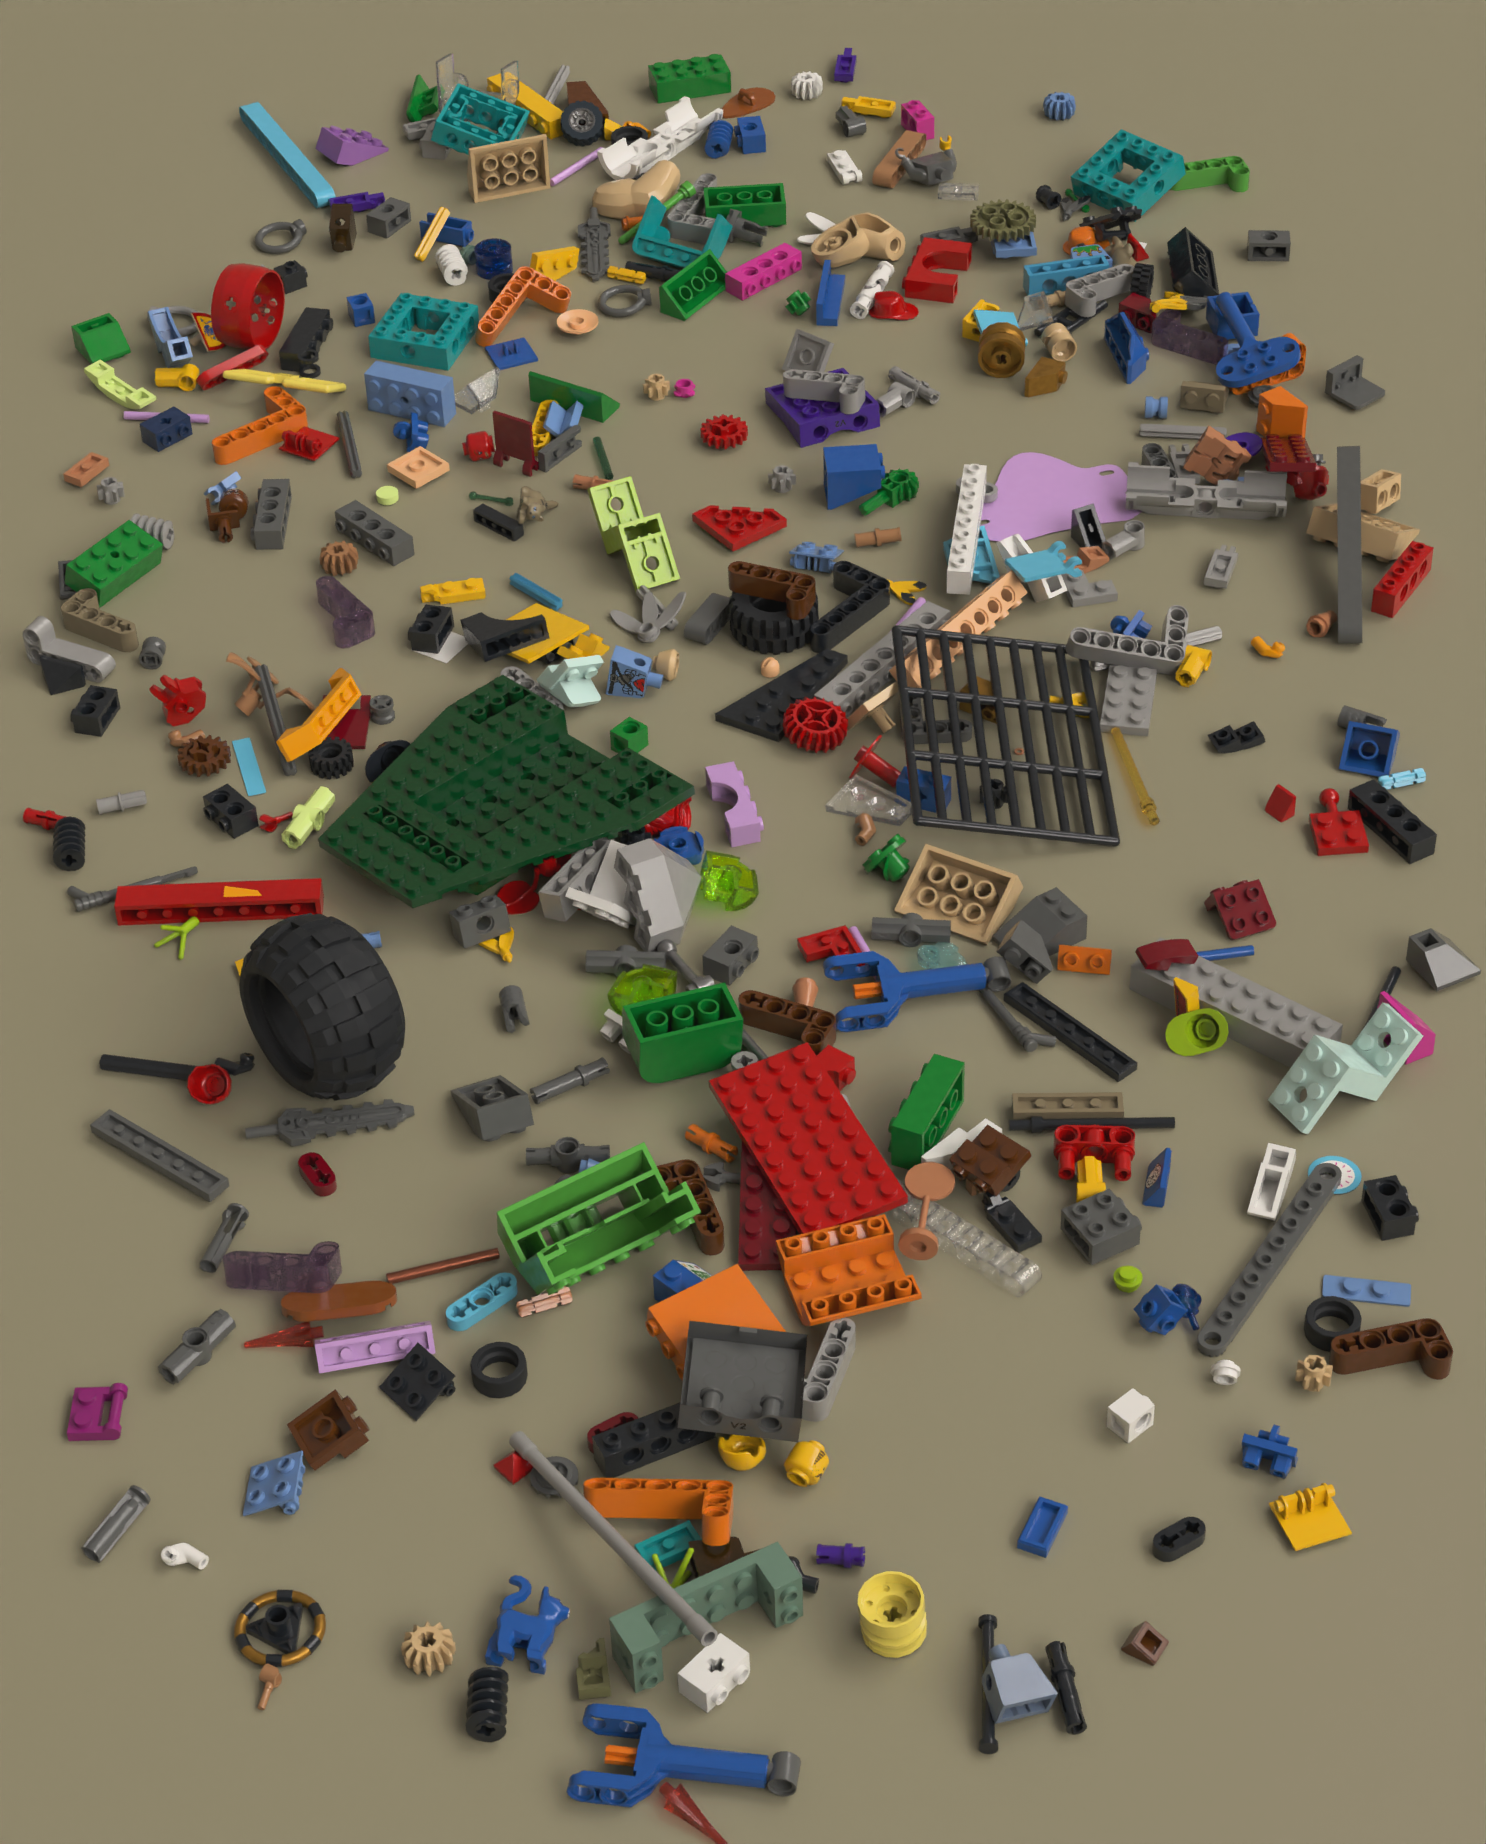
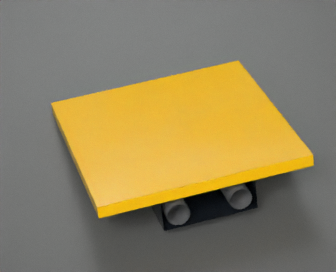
M535 603L506 620H520L542 614L545 617L550 638L507 655L528 664L535 660L550 664L562 657L557 654L560 645L566 648H570L571 645L574 646L573 639L579 636L580 633L588 631L589 625Z

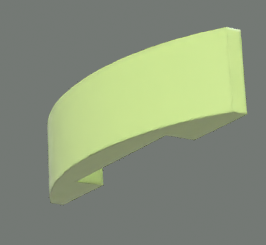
M98 360L84 368L85 374L100 391L124 407L141 409L156 400V396L143 387L136 390L116 377L114 368L102 360Z

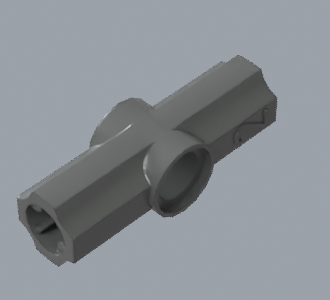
M907 913L902 918L873 917L872 940H896L906 947H916L921 942L950 943L951 920L923 919L917 913Z
M622 945L616 951L587 950L586 972L614 973L616 977L623 980L631 979L636 974L665 975L666 952H642L631 945Z
M219 1309L211 1314L199 1327H193L185 1331L182 1336L183 1342L158 1366L159 1373L167 1382L174 1385L179 1383L195 1366L208 1363L212 1358V1350L236 1327L235 1320L230 1317L228 1312Z

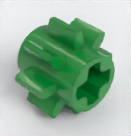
M797 290L786 299L789 304L785 307L790 314L793 315L796 312L800 316L811 307L808 302L812 299L806 292L801 294Z

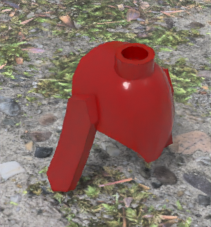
M1316 464V472H1287L1286 483L1293 486L1296 498L1311 501L1326 494L1329 471L1326 467Z

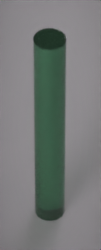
M600 437L593 438V444L605 479L612 480L614 475Z

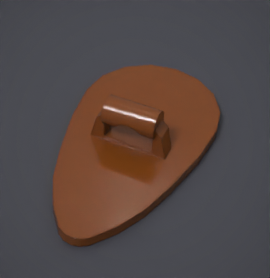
M741 88L739 93L723 106L722 118L740 117L764 109L774 103L775 94L766 88Z

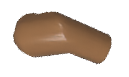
M201 729L187 736H181L179 730L168 733L169 743L173 747H182L183 743L189 744L190 738L195 740L201 735L204 739L206 736Z
M862 813L855 818V824L859 823L860 825L857 827L862 829L855 837V841L861 846L866 845L876 833L874 821L867 813Z

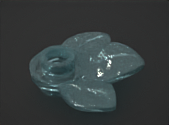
M938 942L935 945H923L917 951L918 963L926 969L967 965L965 958L957 953L959 948L952 943Z

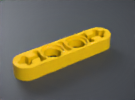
M545 400L539 405L532 425L534 456H538V451L551 441L552 434L543 425L549 405L555 400Z

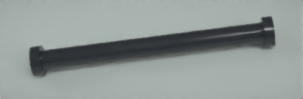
M991 1614L982 1615L978 1619V1626L982 1629V1676L988 1663L992 1661L988 1652L994 1647V1629L997 1628V1618ZM982 1685V1739L979 1741V1751L984 1754H994L998 1751V1741L995 1739V1723L992 1719Z

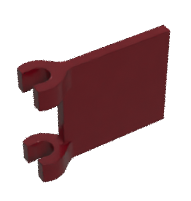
M498 411L492 412L496 446L493 464L502 467L503 460L509 461L510 456L523 460L522 473L531 477L532 470H539V462L535 460L532 422Z
M361 695L360 709H349L327 737H331V740H334L335 737H339L340 741L345 739L346 743L349 742L352 749H366L369 721L372 712L370 709L371 695Z

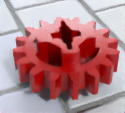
M722 414L719 416L720 418L713 416V420L706 419V423H702V428H700L703 443L708 442V447L715 445V449L721 447L726 450L729 446L736 448L735 444L742 445L743 441L747 440L748 426L746 421H741L740 417L734 419L733 415L727 417Z

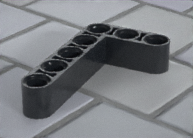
M849 561L836 562L833 565V586L836 590L849 597L810 626L811 650L815 653H820L825 649L831 650L888 607L890 604V582Z

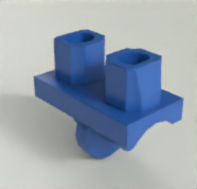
M411 412L410 424L400 421L394 425V436L398 439H406L407 452L419 446L426 449L429 441V434H427L428 422L418 420V413Z
M1138 610L1131 622H1129L1126 616H1115L1110 623L1113 633L1146 638L1152 625L1142 620L1145 613L1141 610Z
M1274 1424L1271 1432L1260 1430L1258 1437L1244 1434L1242 1439V1464L1245 1468L1258 1470L1262 1458L1271 1460L1270 1474L1285 1479L1291 1466L1296 1467L1298 1449L1288 1446L1290 1438L1279 1435L1280 1426Z

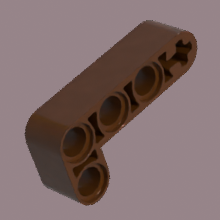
M742 561L733 562L728 566V582L731 591L785 602L787 616L791 619L799 620L805 618L816 601V581L813 576Z
M753 990L744 991L739 995L738 1005L743 1017V1024L799 1040L801 1044L808 1042L816 1056L828 1044L834 1045L836 1041V1018L833 1013Z
M684 1159L657 1166L669 1192L685 1181L691 1190L701 1213L693 1217L695 1223L691 1224L690 1227L701 1252L710 1256L721 1253L725 1247L723 1222L698 1164L693 1160Z
M1423 1318L1339 1335L1331 1342L1329 1365L1333 1366V1372L1347 1375L1418 1360L1428 1377L1441 1380L1450 1373L1453 1348L1440 1323L1434 1319Z

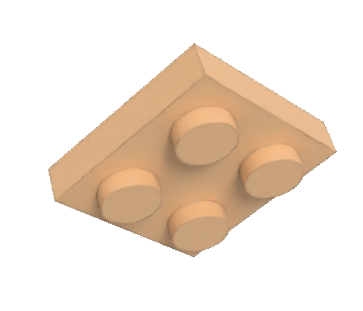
M421 446L387 464L389 473L416 489L450 471L448 462Z

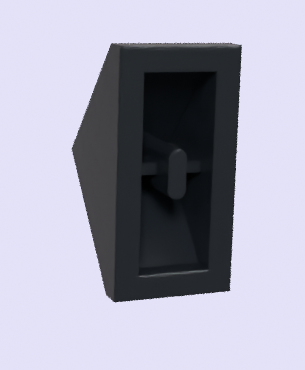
M1094 503L1073 509L1071 538L1080 547L1099 546L1102 549V542L1106 541Z

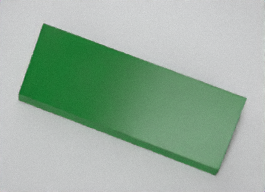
M711 249L707 250L659 287L660 313L685 321L726 289L725 273L727 271Z
M532 371L529 372L530 401L541 403L545 400H555L565 410L578 401L583 405L582 417L604 423L620 407V403L601 392Z

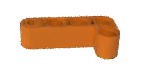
M1292 333L1283 335L1282 337L1294 339L1299 344L1301 353L1299 362L1285 372L1247 386L1230 387L1229 390L1235 395H1241L1257 386H1271L1299 377L1305 368V344Z

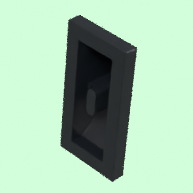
M43 655L40 657L43 677L51 695L82 688L86 685L82 665Z

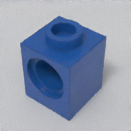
M367 293L346 297L348 315L355 327L375 323L373 304Z

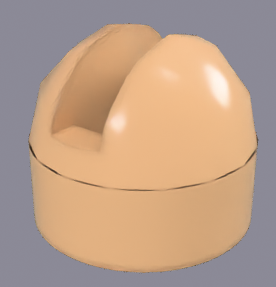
M773 657L765 658L761 663V674L767 678L779 675L780 666L778 661Z

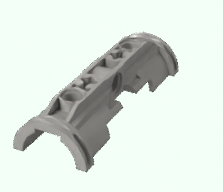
M1128 462L1125 509L1141 510L1147 514L1201 518L1261 520L1270 516H1286L1287 472L1245 470L1244 481L1218 480V486L1195 485V479L1169 477L1170 467L1138 465L1139 462Z

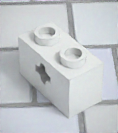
M722 1633L718 1634L713 1644L706 1646L678 1672L679 1693L708 1713L714 1706L722 1704L727 1698L728 1693L737 1684L740 1685L746 1681L750 1674L749 1653Z

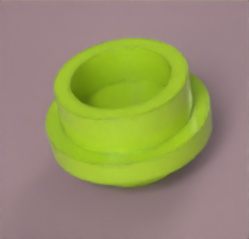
M1122 1266L1114 1272L1113 1280L1120 1291L1131 1293L1136 1291L1142 1284L1143 1276L1136 1267Z

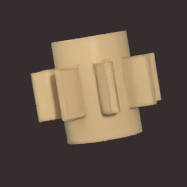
M661 374L650 375L648 379H645V384H643L644 394H648V397L654 401L664 399L670 390V381H665V377Z
M1308 1355L1304 1361L1298 1360L1295 1381H1302L1304 1390L1319 1392L1324 1385L1330 1386L1333 1366L1326 1365L1325 1357Z

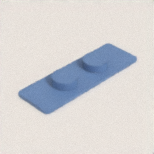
M1324 1275L1322 1297L1336 1296L1349 1301L1409 1307L1411 1285L1407 1283Z

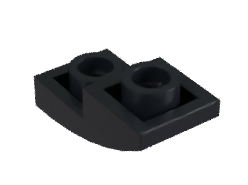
M1254 721L1236 730H1233L1228 725L1208 735L1209 740L1218 753L1237 752L1266 742L1264 735Z

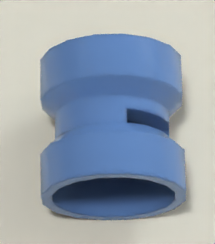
M1146 396L1145 418L1158 416L1160 419H1167L1168 397L1154 399L1152 396Z

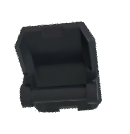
M1137 206L1127 207L1125 210H1122V207L1111 208L1110 214L1097 218L1095 216L1083 218V223L1079 224V226L1095 227V238L1098 242L1112 239L1113 236L1127 240L1128 234L1131 233L1129 222L1140 219L1142 209H1137ZM1116 226L1120 227V230L1105 231V229H1110Z

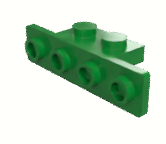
M420 74L415 78L406 111V116L411 123L421 121L423 116L427 114L432 115L437 112L443 92L440 85L429 89Z

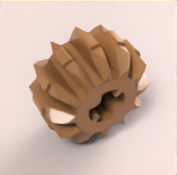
M335 541V543H327L326 547L321 548L319 559L320 565H322V569L325 570L326 574L332 573L333 576L341 574L343 576L344 573L350 574L352 570L357 569L359 557L352 543Z

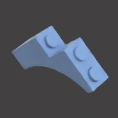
M169 307L148 311L147 314L158 353L163 354L166 368H176L188 364L193 357L188 337H182L178 332Z

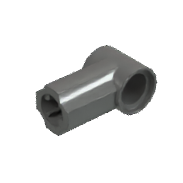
M847 106L840 107L836 112V119L842 125L846 137L866 133L867 126L863 116L857 117Z

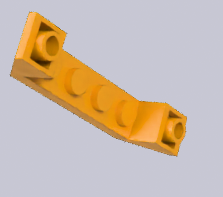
M339 668L328 680L332 690L301 726L286 729L276 741L280 752L284 755L287 762L293 761L321 744L362 695L351 674L343 668Z

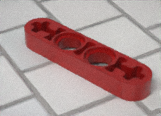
M257 345L204 371L197 377L196 382L203 390H208L228 380L223 377L224 371L251 369L262 363L269 353L262 345Z

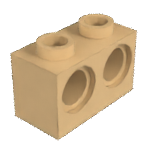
M1381 469L1362 480L1361 510H1366V513L1377 514L1382 509L1398 501L1401 491V473Z

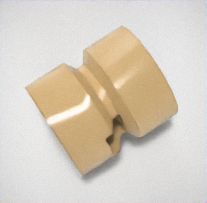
M1053 323L1044 329L1041 340L1054 360L1065 362L1076 354L1077 344L1063 324Z

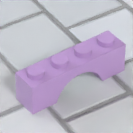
M734 761L705 767L706 787L712 801L724 802L733 806L732 809L724 813L725 833L731 847L761 842L760 831L764 830L763 820L761 816L757 817L755 801H750V790L748 785L744 786L742 771L737 770Z

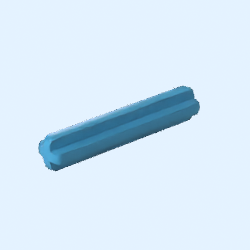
M518 573L510 576V585L554 611L562 608L563 600Z

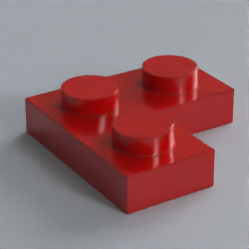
M846 925L797 938V946L806 962L828 956L862 952ZM865 963L858 964L856 967L864 966Z

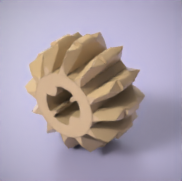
M427 1621L424 1627L414 1624L413 1632H405L404 1642L401 1646V1652L407 1668H413L416 1675L426 1671L429 1677L432 1671L437 1670L443 1673L444 1665H452L453 1655H455L456 1651L452 1633L449 1629H443L440 1622L435 1626H431Z

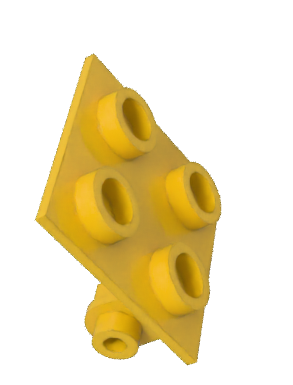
M1321 1483L1320 1486L1312 1488V1490L1304 1488L1303 1493L1298 1490L1291 1495L1278 1496V1500L1269 1503L1272 1512L1295 1551L1352 1535L1350 1528L1331 1498L1335 1496V1489L1332 1484Z

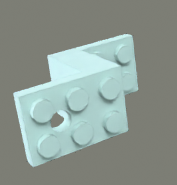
M1382 1002L1352 1045L1314 1035L1271 1094L1268 1101L1301 1133L1309 1134L1339 1091L1377 1101L1423 1038V1035L1389 1004ZM1390 1034L1391 1043L1385 1048L1383 1040L1386 1035ZM1306 1088L1307 1098L1301 1102L1300 1093Z

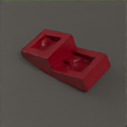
M1170 939L1153 942L1138 947L1135 951L1144 968L1150 970L1168 971L1172 963L1195 964L1198 958V954L1188 939Z

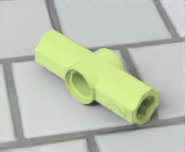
M320 786L304 805L298 804L295 807L292 821L281 834L282 841L289 848L297 849L313 830L319 831L322 828L325 814L335 802V794L329 788Z

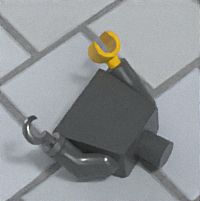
M949 135L947 142L943 141L942 137H940L939 147L944 152L941 151L910 160L909 157L906 158L905 155L898 153V151H904L903 148L895 150L896 157L902 159L901 164L910 179L926 185H933L953 179V173L957 167L953 149H950L952 138Z

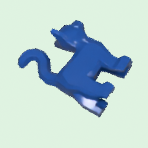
M514 1575L510 1577L509 1583L518 1586L519 1591L505 1597L500 1605L497 1629L489 1639L485 1655L486 1664L501 1667L504 1662L503 1656L509 1661H513L515 1656L513 1647L527 1649L530 1671L545 1675L546 1660L544 1655L553 1643L555 1628L562 1621L569 1618L570 1609L564 1606L560 1599L550 1596L549 1588L544 1586L539 1601L538 1616L513 1610V1606L524 1602L528 1598L532 1589L529 1580L522 1576Z

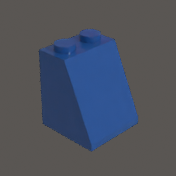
M877 444L823 447V485L828 510L835 509L881 488V479H885V466L883 465L882 453H878Z

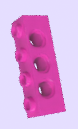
M784 242L725 273L726 292L743 301L802 269V251Z

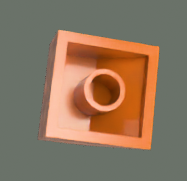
M1281 386L1259 394L1256 431L1265 438L1267 434H1278L1279 438H1288L1289 434H1300L1302 438H1305L1308 406Z

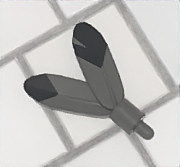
M1084 196L1073 203L1070 198H1063L1061 201L1064 211L1062 215L1063 220H1069L1073 212L1089 203L1091 197Z

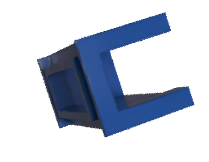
M428 212L427 221L421 220L419 222L421 240L436 214ZM448 216L435 241L465 247L474 238L472 222Z

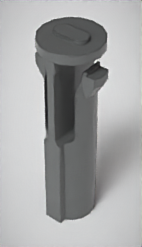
M231 1203L228 1205L227 1210H224L222 1223L200 1261V1269L204 1272H216L237 1232L245 1227L244 1221L248 1219L249 1212L243 1205Z
M136 1485L130 1486L126 1494L81 1547L84 1554L91 1560L100 1563L141 1511L150 1503V1496L142 1488Z

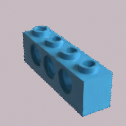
M1104 254L1025 265L1023 288L1028 298H1038L1054 294L1057 290L1065 291L1068 281L1108 269L1109 263Z

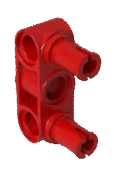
M1095 1124L1059 1126L1054 1133L1053 1151L1055 1158L1058 1160L1059 1177L1064 1180L1074 1178L1075 1162L1082 1160L1084 1156H1094L1101 1163H1114L1116 1180H1129L1131 1178V1161L1135 1156V1132L1125 1126H1100Z

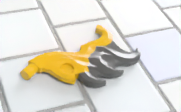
M1165 291L1164 297L1169 299L1151 302L1150 309L1154 313H1158L1161 309H1205L1208 296L1192 297Z

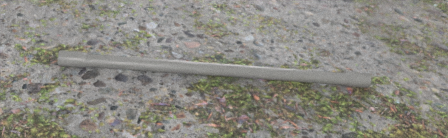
M522 1431L515 1432L509 1440V1444L545 1478L679 1617L703 1646L713 1644L717 1639L718 1633L706 1619L693 1610L549 1462Z

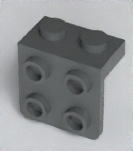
M1358 355L1327 370L1325 386L1326 394L1354 410H1359L1385 396L1384 389L1362 377L1364 358Z

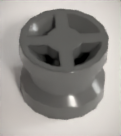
M378 695L370 700L371 719L374 723L385 725L395 719L394 703L390 696Z

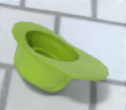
M1202 1008L1174 1017L1168 1024L1165 1035L1169 1048L1176 1054L1194 1056L1221 1047L1227 1040L1229 1030L1225 1017L1219 1011L1211 1008Z

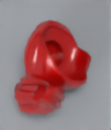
M692 798L686 799L645 825V833L651 832V836L654 834L660 835V832L676 826L688 827L689 829L692 817L689 803L692 801Z

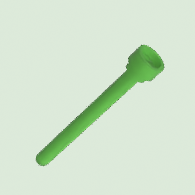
M689 181L682 183L679 186L678 192L663 203L667 208L666 211L680 200L690 199L695 195L696 190ZM641 221L619 237L618 242L623 245L633 238L638 231Z

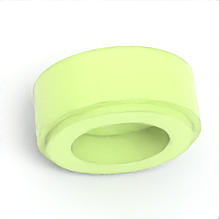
M393 486L379 488L376 491L377 502L382 505L396 503L399 500L398 489Z

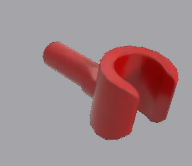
M288 812L274 818L263 814L259 820L265 823L259 828L268 832H274L277 825L282 821L292 818L293 813Z

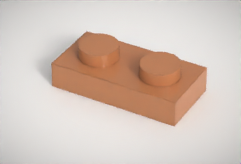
M91 452L63 474L64 481L83 487L109 466V460L107 457Z

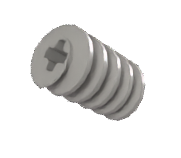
M135 513L129 519L161 542L164 548L170 549L173 545L174 530L172 521L167 520L164 522L161 518L156 520L155 517L148 518V516H140L138 513Z

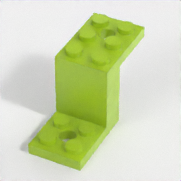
M631 476L587 489L607 555L623 550L635 592L641 585L649 589L680 579L661 514L643 516ZM613 498L621 502V508L618 511L611 507V500ZM648 557H652L656 561L657 565L654 570L646 566Z

